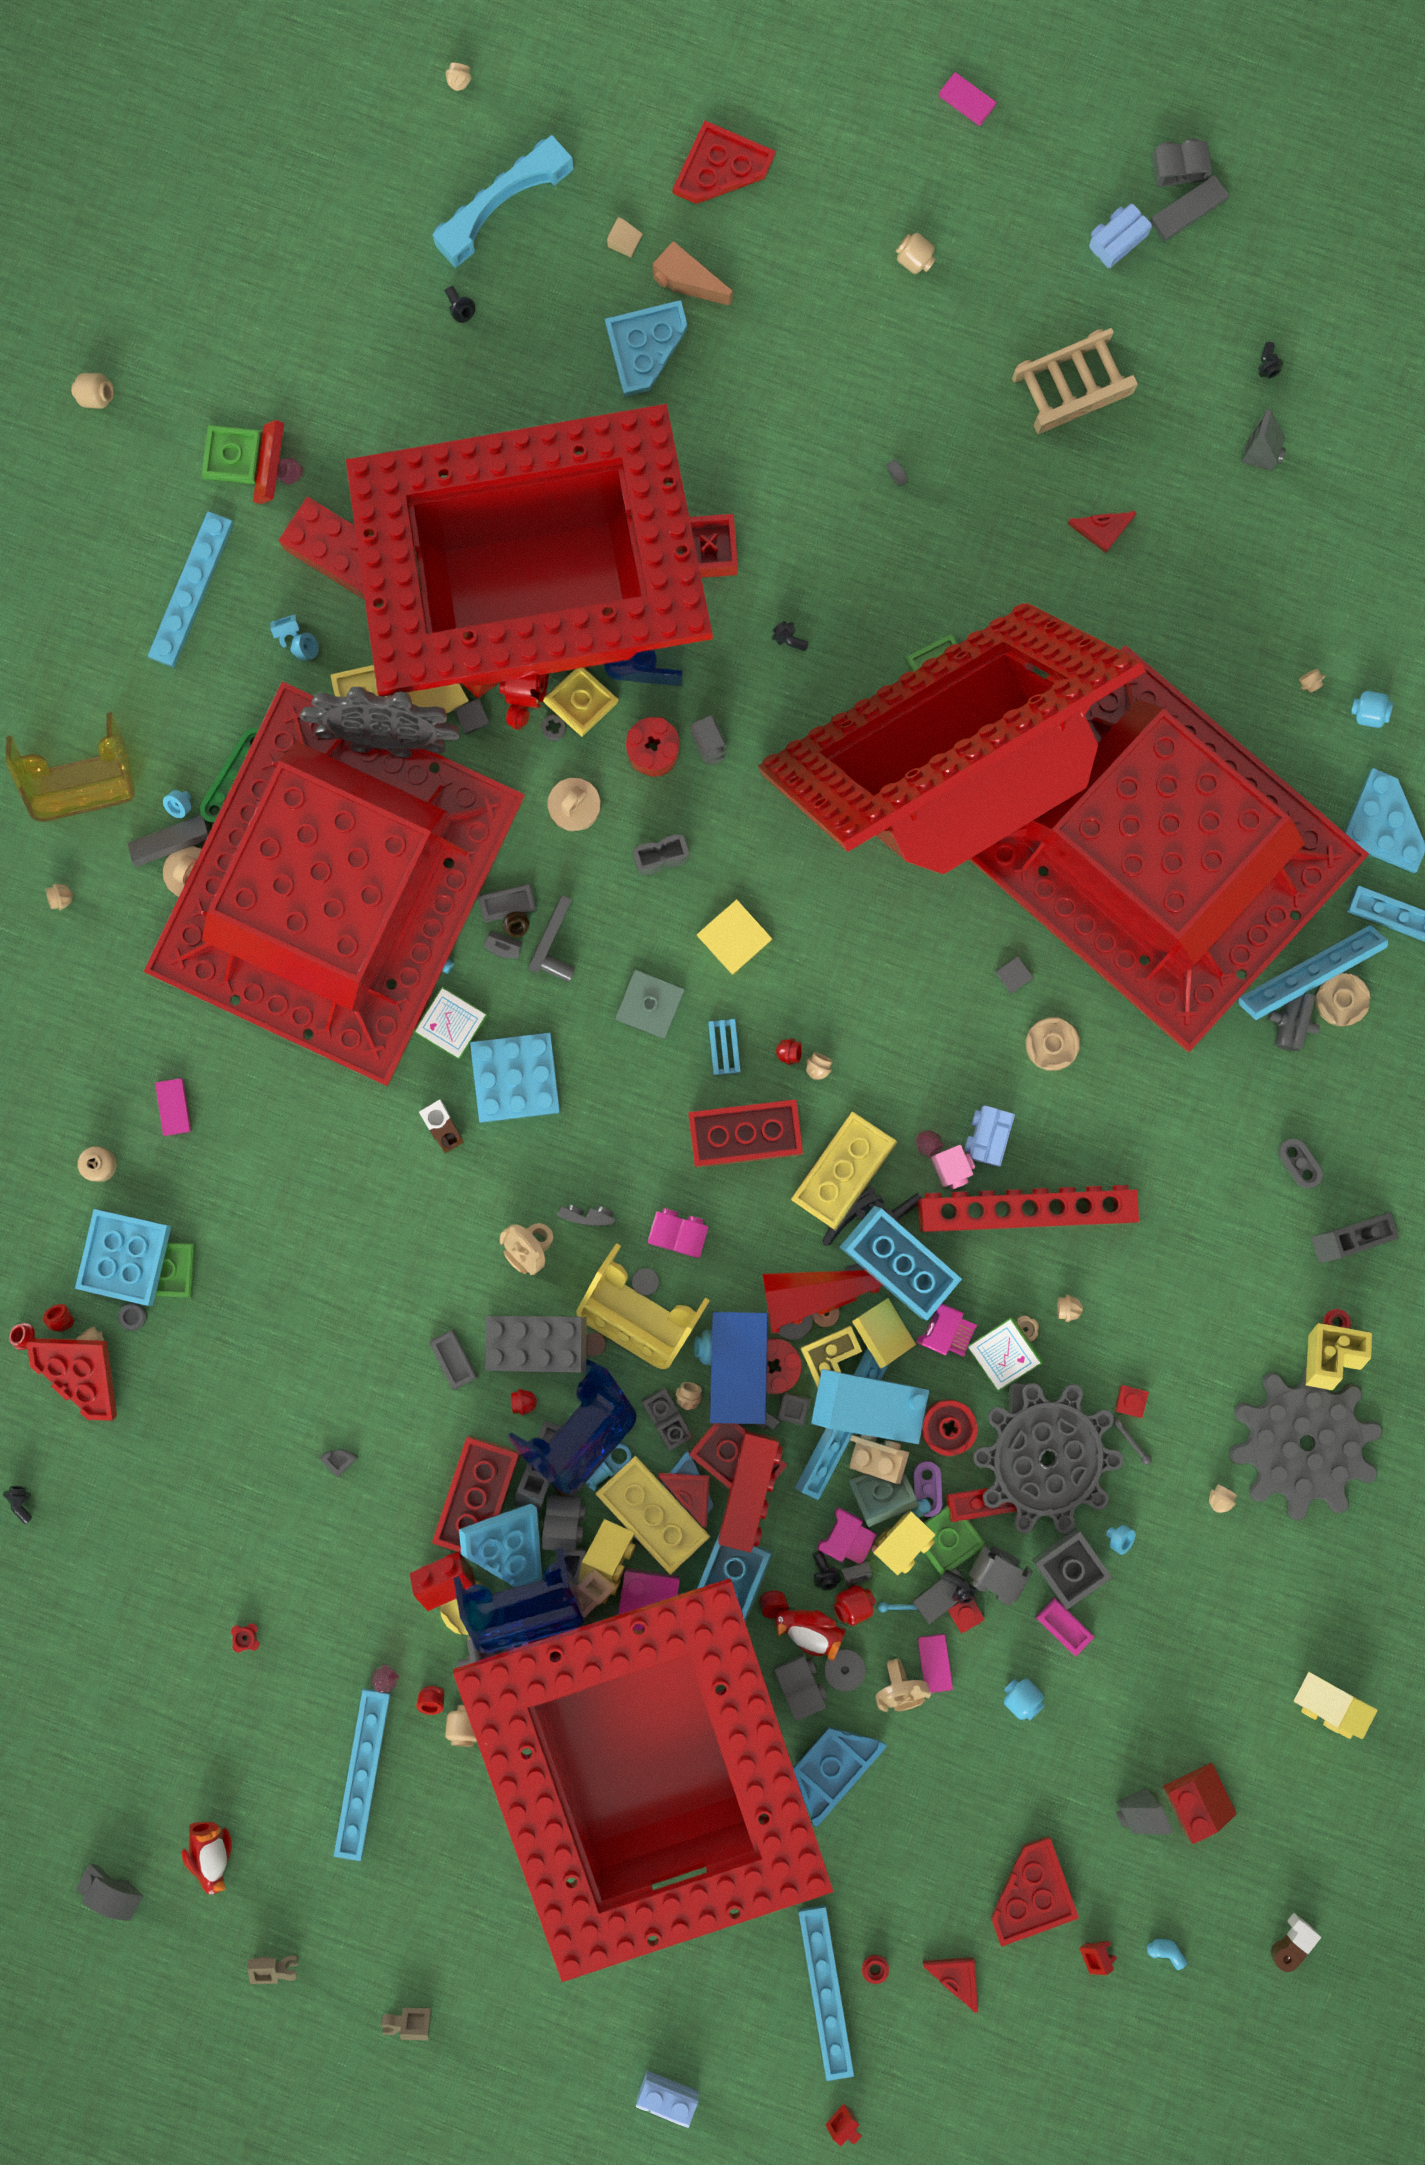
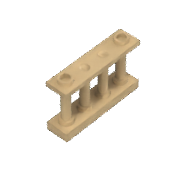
M1112 328L1105 331L1102 329L1096 330L1087 339L1033 362L1026 360L1016 367L1012 377L1013 382L1017 383L1025 379L1039 410L1034 423V428L1038 435L1134 393L1138 385L1134 375L1127 378L1120 375L1106 345L1110 342L1114 333ZM1097 349L1111 379L1110 385L1104 388L1096 385L1082 354ZM1073 359L1088 391L1085 396L1078 399L1076 396L1073 397L1059 367V364ZM1049 369L1063 399L1062 406L1055 409L1049 407L1035 377V374Z

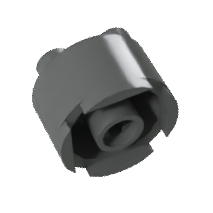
M984 1544L968 1574L971 1576L970 1579L973 1580L971 1584L982 1592H986L987 1589L997 1594L996 1598L999 1601L1010 1606L1013 1601L1016 1602L1033 1571L1028 1566L1025 1569L1019 1567L1020 1560L995 1546L990 1550L988 1544Z

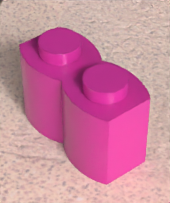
M663 1208L662 1213L656 1211L647 1243L700 1258L709 1226L703 1225L705 1221L703 1219L689 1216L688 1220L678 1218V1212Z

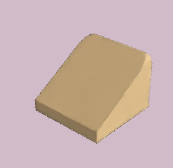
M618 217L607 238L608 247L632 258L643 234Z

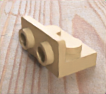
M861 1434V1437L851 1435L850 1441L856 1442L849 1468L901 1484L909 1452L900 1449L901 1444L885 1440L884 1444L876 1442L877 1437Z

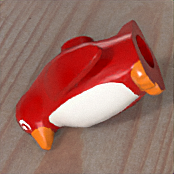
M782 1610L775 1617L778 1636L785 1633L803 1652L812 1656L827 1655L830 1660L834 1661L844 1637L845 1628L837 1627L834 1620L818 1610Z
M214 1822L191 1823L189 1825L188 1852L186 1849H183L181 1852L183 1863L197 1878L202 1889L207 1894H217L226 1889L223 1875L232 1850L230 1833L227 1828H223L220 1834V1826Z

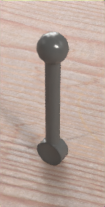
M1114 1418V1425L1140 1455L1141 1462L1144 1465H1149L1152 1461L1151 1456L1143 1452L1118 1418Z

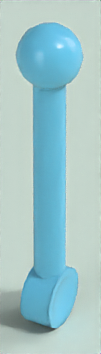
M886 1602L878 1604L880 1612H886L887 1610H917L914 1604H887Z

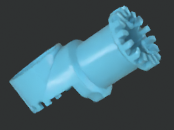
M624 1443L612 1445L607 1451L597 1457V1462L586 1470L582 1469L579 1471V1474L584 1481L587 1480L586 1484L588 1487L595 1491L598 1484L609 1476L613 1477L631 1460L632 1452L630 1447ZM622 1448L626 1451L627 1459L625 1462L616 1463L612 1459L614 1449Z

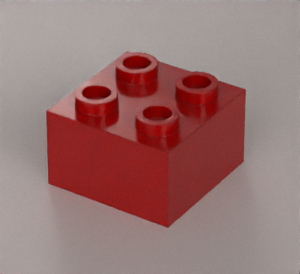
M734 514L689 517L701 578L737 575L738 563Z

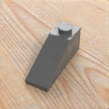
M1266 409L1250 434L1241 461L1272 471L1277 463L1281 464L1286 448L1282 447L1285 437L1272 411Z
M1391 1212L1311 1237L1319 1263L1344 1258L1399 1238Z
M544 1421L517 1489L514 1505L523 1507L533 1504L537 1507V1513H540L567 1440L569 1429Z
M1146 1788L1116 1802L1120 1809L1116 1812V1815L1122 1827L1128 1826L1133 1834L1168 1835L1173 1833L1162 1806Z

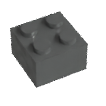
M1076 1528L1031 1559L1067 1610L1112 1578L1082 1533Z

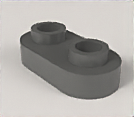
M1288 1139L1282 1142L1278 1148V1157L1295 1183L1306 1189L1319 1185L1323 1177L1322 1169L1306 1145L1299 1139ZM1289 1148H1293L1295 1150V1156L1293 1158L1289 1157L1287 1154V1150ZM1305 1170L1310 1172L1309 1180L1303 1178L1302 1174Z

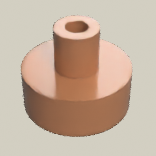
M839 1309L828 1312L827 1316H824V1314L819 1316L818 1313L812 1314L813 1320L822 1327L832 1326L839 1318Z

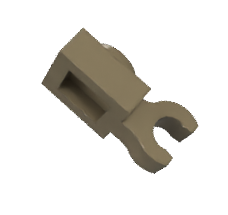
M287 1956L279 1963H277L276 1958L269 1957L248 1959L247 1971L250 1984H278L279 1979L296 1980V1970H288V1968L299 1965L298 1957Z
M403 2008L402 2016L384 2014L381 2027H383L382 2033L384 2035H394L400 2032L401 2040H429L431 2008Z

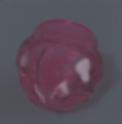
M294 458L281 459L279 461L277 478L287 485L299 482L303 476V467Z
M932 1130L920 1132L916 1138L918 1152L921 1155L924 1154L927 1158L934 1156L944 1145L940 1140L941 1136Z
M383 1663L379 1669L376 1668L371 1678L372 1686L377 1692L387 1693L396 1688V1682L400 1676Z

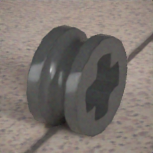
M549 715L542 722V732L548 740L558 741L565 735V722L561 717ZM554 722L555 725H561V728H558L559 732L557 734H553L552 731L547 732L546 729L550 728L549 723Z

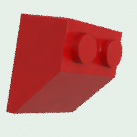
M1212 1762L1162 1786L1186 1837L1192 1844L1218 1833L1237 1815Z

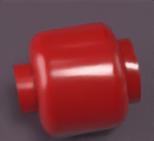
M856 1584L836 1595V1603L833 1604V1608L841 1623L855 1626L873 1615V1605L876 1601L869 1589L864 1590L863 1587Z

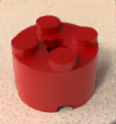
M536 673L515 680L500 682L499 692L500 694H505V702L509 705L541 708L542 706L539 702H543L547 694L549 674L538 675Z
M660 717L645 718L634 724L628 731L626 738V750L630 764L638 772L652 777L662 776L670 772L680 754L679 736L675 728ZM654 743V745H657L658 750L653 752L649 748V744Z
M778 1338L768 1339L767 1362L768 1360L773 1362L775 1358L779 1359L778 1365L781 1367L779 1371L774 1370L770 1373L768 1372L769 1366L767 1365V1393L779 1394L789 1390L796 1384L801 1374V1359L798 1352L790 1343Z
M942 1399L935 1401L927 1407L922 1423L921 1436L931 1449L941 1455L954 1456L965 1452L974 1444L978 1433V1426L974 1414L966 1405L952 1399ZM952 1420L955 1430L945 1434V1429L942 1426L944 1423H949Z

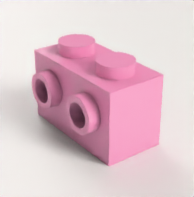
M961 1145L931 1157L943 1187L949 1185L952 1190L969 1183L967 1177L973 1175L972 1169H975V1165L970 1154H964Z

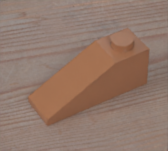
M674 241L653 263V277L664 288L667 286L673 292L725 305H730L733 302V291Z

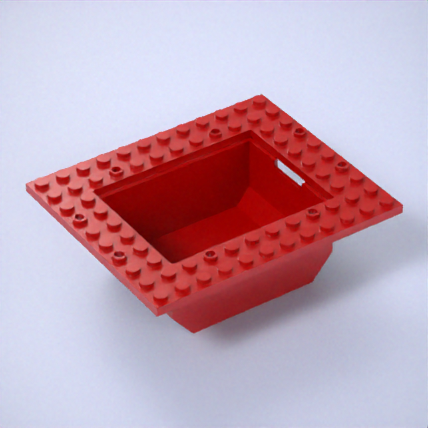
M667 404L346 459L374 672L379 696L385 697L391 696L396 692L408 693L459 683L468 687L515 680L536 673L543 675L629 660L637 652L713 639ZM681 551L686 552L685 554H678ZM378 604H384L381 607H376Z
M1029 603L1019 604L1013 608L1010 614L991 621L990 626L969 634L967 640L960 644L949 646L945 649V653L937 658L926 660L919 669L900 676L899 681L892 685L881 687L877 690V694L869 699L858 701L855 703L854 708L846 713L836 714L832 717L831 722L824 726L813 728L809 731V735L801 740L790 742L786 745V749L781 752L768 755L763 759V763L757 767L771 784L847 852L870 838L877 836L906 862L944 875L1087 788L1098 743L1085 714L1093 703L1145 673L1146 670L1142 661ZM1034 666L1048 673L1049 676L1044 679L1033 672Z
M1125 645L1120 651L1142 661L1146 672L1093 703L1085 714L1098 743L1087 788L969 860L1189 1053L1365 860L1369 853ZM1044 868L1048 871V875L1041 876L1038 870ZM1296 912L1299 915V919L1293 920L1290 917V913ZM1144 956L1148 959L1149 963L1142 965L1139 962V958ZM1237 971H1243L1245 979H1239L1236 975Z
M282 681L143 972L385 1086H389L522 805L525 794L446 757L424 749H411V757L399 758L383 749H372L367 753L354 752L350 749L351 743L343 739H320L315 736V731L320 724L309 723L300 719V714L305 707H315L312 705L314 696ZM434 764L440 766V770L437 773L430 771L431 766ZM452 859L454 861L453 867L446 868L444 865L445 861ZM390 980H395L397 983L394 989H389L387 986ZM238 995L241 1001L238 1005H233L232 998ZM311 1029L314 1035L311 1039L307 1040L305 1032Z
M731 1578L453 1669L457 1687L561 1982L833 1892ZM636 1624H642L644 1626V1628L639 1631L635 1630L633 1627ZM557 1651L560 1653V1656L553 1658L550 1654ZM722 1684L726 1687L724 1690L718 1691L715 1689L716 1686ZM528 1748L532 1752L526 1755L522 1753V1750ZM761 1814H767L768 1817H764V1816H760V1815H761ZM706 1867V1873L655 1890L652 1888L653 1884ZM569 1878H575L572 1883L567 1881ZM734 1908L739 1910L735 1914L730 1913V1911ZM650 1936L657 1937V1939L653 1941L649 1940L648 1938Z

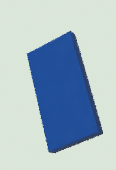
M713 1312L710 1423L766 1424L768 1313Z

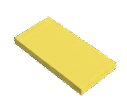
M852 1111L791 1200L836 1231L897 1144V1141Z
M636 1455L595 1493L625 1527L634 1532V1536L670 1575L710 1538L706 1530Z

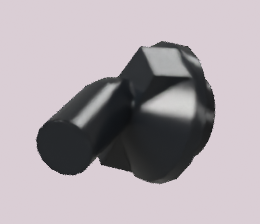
M454 286L446 288L444 291L452 304L449 307L452 317L460 323L470 320L475 312L474 301L469 297L460 298Z
M1273 342L1265 343L1261 355L1262 364L1258 368L1259 376L1267 377V379L1278 375L1283 366V360L1279 359L1276 353L1273 354L1275 349Z
M783 621L772 630L775 633L772 636V640L776 641L779 645L786 643L788 646L801 651L807 650L808 641L793 636L796 632L793 622L787 624L786 621Z
M11 1486L9 1490L3 1492V1496L10 1503L13 1513L23 1524L29 1522L32 1516L22 1504L31 1498V1493L27 1492L26 1488L22 1486Z
M814 1552L812 1556L820 1571L814 1574L815 1586L824 1591L836 1588L837 1584L841 1581L838 1570L835 1567H829L823 1552Z
M947 1569L945 1570L941 1579L956 1586L952 1595L953 1601H959L960 1604L973 1601L975 1595L979 1592L978 1589L968 1584L961 1576Z

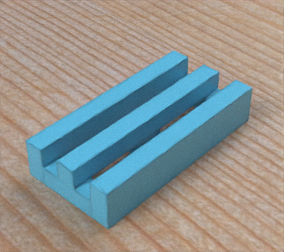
M735 1019L709 1021L714 1076L740 1073ZM725 1026H730L734 1068H729ZM714 1027H720L724 1069L718 1068Z

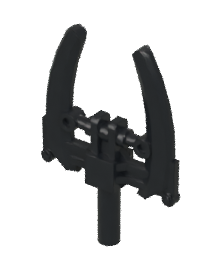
M870 1187L860 1195L836 1231L829 1227L823 1238V1244L830 1245L849 1222L855 1217L863 1220L866 1216L865 1211L872 1209L874 1206L882 1208L899 1223L898 1219L918 1206V1200L922 1198L916 1193L891 1211L883 1207L881 1204L884 1203L883 1199L874 1194V1187ZM858 1263L847 1266L844 1271L865 1270Z

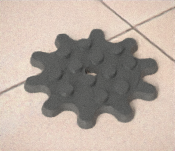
M351 687L346 697H337L318 692L312 699V705L315 707H305L300 714L301 720L320 724L315 731L316 737L325 740L343 739L351 743L350 749L358 753H367L372 749H383L399 758L411 757V749H424L433 753H443L446 750L443 739L456 740L460 737L456 725L443 723L447 721L444 708L436 706L418 707L412 704L410 695L404 692H396L387 697L376 696L362 687Z
M1307 1368L1304 1370L1302 1382L1295 1387L1287 1385L1280 1374L1276 1372L1267 1373L1262 1382L1267 1393L1266 1401L1260 1406H1253L1246 1402L1236 1405L1234 1416L1239 1422L1244 1423L1248 1427L1249 1437L1245 1442L1233 1445L1229 1450V1458L1233 1463L1239 1465L1251 1464L1257 1471V1478L1249 1488L1250 1497L1256 1502H1263L1273 1493L1284 1495L1288 1504L1287 1514L1295 1521H1301L1307 1516L1308 1506L1315 1499L1324 1500L1334 1513H1344L1349 1507V1501L1344 1491L1346 1483L1353 1479L1364 1483H1371L1377 1478L1376 1467L1363 1458L1362 1449L1366 1443L1376 1441L1382 1435V1427L1378 1422H1363L1358 1420L1354 1414V1407L1362 1398V1390L1358 1385L1350 1383L1334 1393L1327 1389L1307 1386ZM1305 1435H1310L1314 1446L1304 1451L1300 1447V1439Z
M1029 1383L1023 1388L1024 1404L1019 1412L1009 1413L1001 1407H995L988 1414V1421L997 1430L998 1438L992 1446L979 1447L973 1454V1461L977 1466L990 1468L995 1473V1481L984 1492L983 1501L990 1508H996L1005 1502L1013 1503L1017 1509L1014 1525L1017 1531L1021 1533H1029L1037 1519L1041 1516H1050L1054 1521L1056 1530L1062 1534H1068L1074 1529L1075 1520L1073 1512L1078 1505L1086 1503L1096 1510H1101L1109 1502L1108 1494L1099 1486V1477L1105 1471L1119 1469L1124 1461L1123 1455L1119 1451L1106 1449L1101 1440L1103 1433L1113 1425L1114 1417L1107 1410H1100L1093 1415H1085L1080 1408L1083 1391L1076 1384L1066 1386L1060 1398L1051 1402L1045 1399L1043 1391L1038 1384ZM1046 1450L1052 1451L1053 1461L1048 1465H1043L1040 1461L1042 1455Z

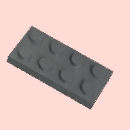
M486 1316L485 1371L586 1372L587 1317Z

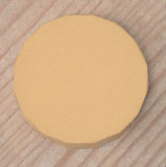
M1340 973L1319 985L1315 995L1316 1008L1320 1016L1328 1023L1336 1026H1350L1360 1021L1369 1009L1370 992L1365 982L1356 975Z
M1045 1018L1038 1021L1029 1030L1026 1037V1052L1029 1059L1037 1067L1046 1071H1058L1068 1067L1075 1060L1080 1049V1040L1076 1029L1060 1018Z

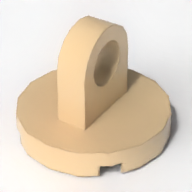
M568 778L560 781L553 787L548 797V810L552 820L559 827L567 831H579L589 828L596 822L600 814L601 800L597 790L590 782L581 778Z
M190 846L170 854L165 861L163 880L167 888L178 897L202 850L201 848Z
M537 1223L526 1229L516 1224L510 1225L501 1233L500 1245L504 1244L506 1248L504 1251L505 1257L515 1269L524 1274L529 1272L530 1275H535L544 1267V1252L553 1241V1232L548 1226ZM533 1234H541L544 1236L545 1241H537Z
M899 1658L887 1662L892 1685L885 1687L876 1694L878 1709L888 1712V1707H894L895 1711H904L922 1705L925 1702V1697L930 1698L931 1693L928 1683L920 1680L908 1681L905 1669Z

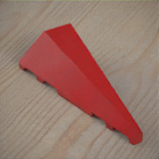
M866 1270L762 1274L772 1334L780 1332V1327L792 1322L795 1325L800 1324L804 1317L814 1313H818L820 1316L857 1301V1296L869 1291L872 1294L877 1293L880 1287L883 1286Z

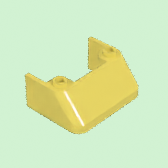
M616 1243L577 1309V1316L587 1317V1325L656 1368L667 1369L672 1364L710 1300L705 1298L697 1312L683 1305H677L669 1312L645 1296L637 1293L625 1285L628 1274L624 1267L613 1261L621 1245Z

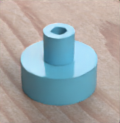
M303 633L293 638L290 650L299 660L307 661L314 659L318 655L319 646L316 638L311 633Z
M172 790L163 799L164 807L173 817L183 818L191 811V795L186 791Z
M1121 1525L1117 1530L1110 1527L1106 1536L1111 1539L1110 1548L1123 1555L1133 1545L1136 1533L1126 1525Z

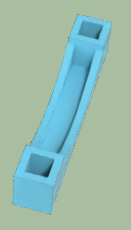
M553 135L546 140H540L535 145L533 151L527 156H521L515 162L514 167L508 172L499 174L489 188L480 190L471 203L467 206H461L455 212L453 218L447 223L443 222L437 226L432 234L435 246L456 269L475 253L473 243L477 233L486 219L499 205L526 188L549 182L555 186L574 170L572 157Z

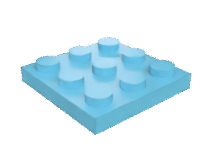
M551 1033L470 1042L480 1123L560 1113Z
M94 1209L75 1289L153 1306L172 1226Z

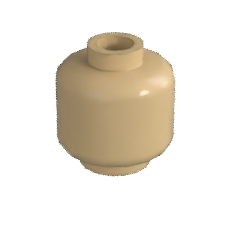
M915 233L912 236L907 234L896 249L898 253L897 261L913 274L919 273L922 269L927 272L936 260L932 256L935 246L919 233Z
M81 373L72 384V395L81 407L102 409L113 399L114 389L108 378L101 373Z
M99 1146L90 1147L80 1154L78 1169L85 1179L93 1182H104L115 1174L117 1160L115 1155L106 1148Z
M457 1705L456 1711H451L447 1714L445 1737L451 1741L452 1746L473 1747V1743L477 1741L465 1706Z

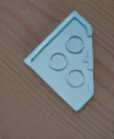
M681 300L605 319L624 397L650 391L687 331V321Z
M1372 768L1344 833L1367 851L1369 855L1414 874L1417 872L1424 856L1425 842L1398 778Z
M533 1504L525 1505L459 1529L461 1554L468 1560L478 1564L518 1590L542 1581L537 1507Z

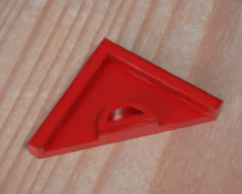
M1131 511L1119 514L1093 515L1086 518H1071L1068 521V525L1107 553L1137 513Z
M659 1472V1478L702 1527H707L710 1475Z
M973 1957L923 1961L924 1969H927L942 1985L972 2009L974 2013H978L975 1961Z

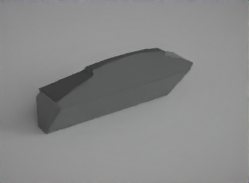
M490 931L485 940L484 947L499 957L518 959L523 942Z

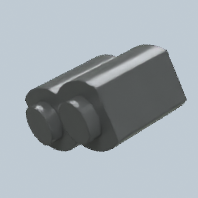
M1193 138L1185 141L1183 144L1164 142L1155 148L1152 155L1156 185L1159 187L1202 182L1208 180L1212 172L1207 141H1199Z
M710 715L694 722L690 727L692 730L691 736L705 764L710 763V765L722 762L728 752L726 749L728 745L715 716Z
M671 835L662 839L659 843H644L632 851L639 875H652L664 867H678L690 859L684 835Z
M557 1494L548 1495L542 1549L575 1552L577 1543L582 1544L583 1527H579V1522H585L586 1506L581 1505L582 1497H565Z
M800 1654L773 1666L795 1721L826 1708L823 1701L827 1700L828 1697L822 1683L819 1685L815 1683L813 1675L817 1674L811 1658L806 1660L804 1654Z

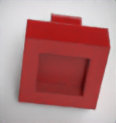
M1110 1941L1085 1943L1079 1947L1089 1974L1108 1975L1114 1971L1112 1963L1116 1961L1117 1957L1116 1955H1108L1106 1948L1111 1945Z
M845 2104L825 2124L833 2141L840 2146L847 2139L851 2143L856 2144L862 2137L856 2130L860 2124L852 2110Z

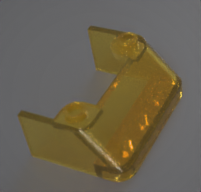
M112 712L107 713V736L102 738L98 744L99 757L49 768L45 758L40 755L29 754L21 756L12 735L6 737L5 763L29 815L36 821L46 822L127 803L134 797V782L126 746Z

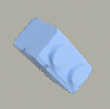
M1130 204L1125 209L1119 207L1111 215V221L1104 226L1101 223L1091 233L1092 239L1089 247L1107 268L1115 265L1150 233L1151 223L1144 215H1141V212L1134 204Z
M982 1106L980 1111L975 1110L971 1125L976 1128L973 1137L968 1136L964 1149L965 1152L970 1154L973 1161L994 1167L1001 1166L1015 1114L988 1106Z
M647 2071L637 2095L636 2107L645 2111L651 2110L652 2114L689 2128L699 2101V2091Z

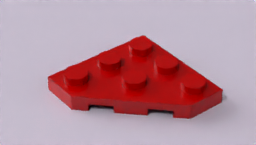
M704 120L672 189L673 194L698 204L766 178L776 156V151Z
M31 1338L27 1342L30 1368L38 1375L42 1373L53 1383L51 1387L66 1401L70 1399L81 1409L79 1413L87 1420L113 1421L117 1417L107 1341Z
M1049 1836L1022 1846L990 1918L1001 1947L1079 1919Z

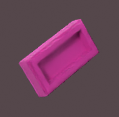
M956 72L939 92L940 98L979 126L990 115L997 103Z
M180 1078L155 1083L163 1136L192 1132L184 1079Z
M1054 1597L1035 1616L1075 1656L1094 1638Z
M945 1634L917 1637L923 1681L928 1683L930 1693L953 1690Z

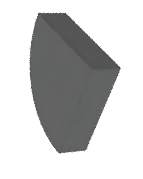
M332 1450L323 1454L319 1459L337 1477H340L359 1457L347 1450Z

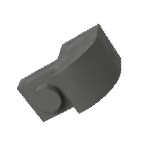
M95 1864L88 1865L76 1888L85 1897L82 1903L103 1916L117 1920L130 1921L143 1898V1895L129 1881L111 1879Z

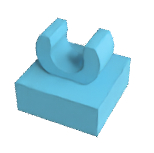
M296 614L270 622L274 639L279 637V642L283 648L286 647L284 638L287 635L294 637L299 635L298 631L300 628Z

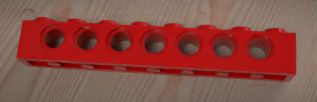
M1129 1185L1112 1186L1113 1191H1102V1186L1086 1187V1192H1076L1075 1187L1059 1188V1193H1049V1188L1032 1189V1194H1022V1189L1005 1190L1006 1195L995 1196V1190L979 1191V1196L968 1197V1192H952V1197L941 1198V1193H925V1199L918 1200L919 1232L1139 1222L1137 1190H1129ZM1106 1197L1110 1198L1114 1203L1111 1212H1107L1103 1208V1201ZM1080 1198L1087 1203V1210L1083 1214L1076 1209V1202ZM1053 1199L1057 1200L1061 1207L1057 1215L1049 1210V1204ZM1025 1201H1030L1034 1206V1211L1030 1216L1025 1215L1022 1211V1205ZM998 1202H1003L1007 1206V1213L1004 1217L998 1216L995 1212V1206ZM971 1203H976L980 1207V1215L977 1218L971 1217L968 1213V1207ZM945 1204H949L954 1210L951 1219H945L941 1214V1208Z

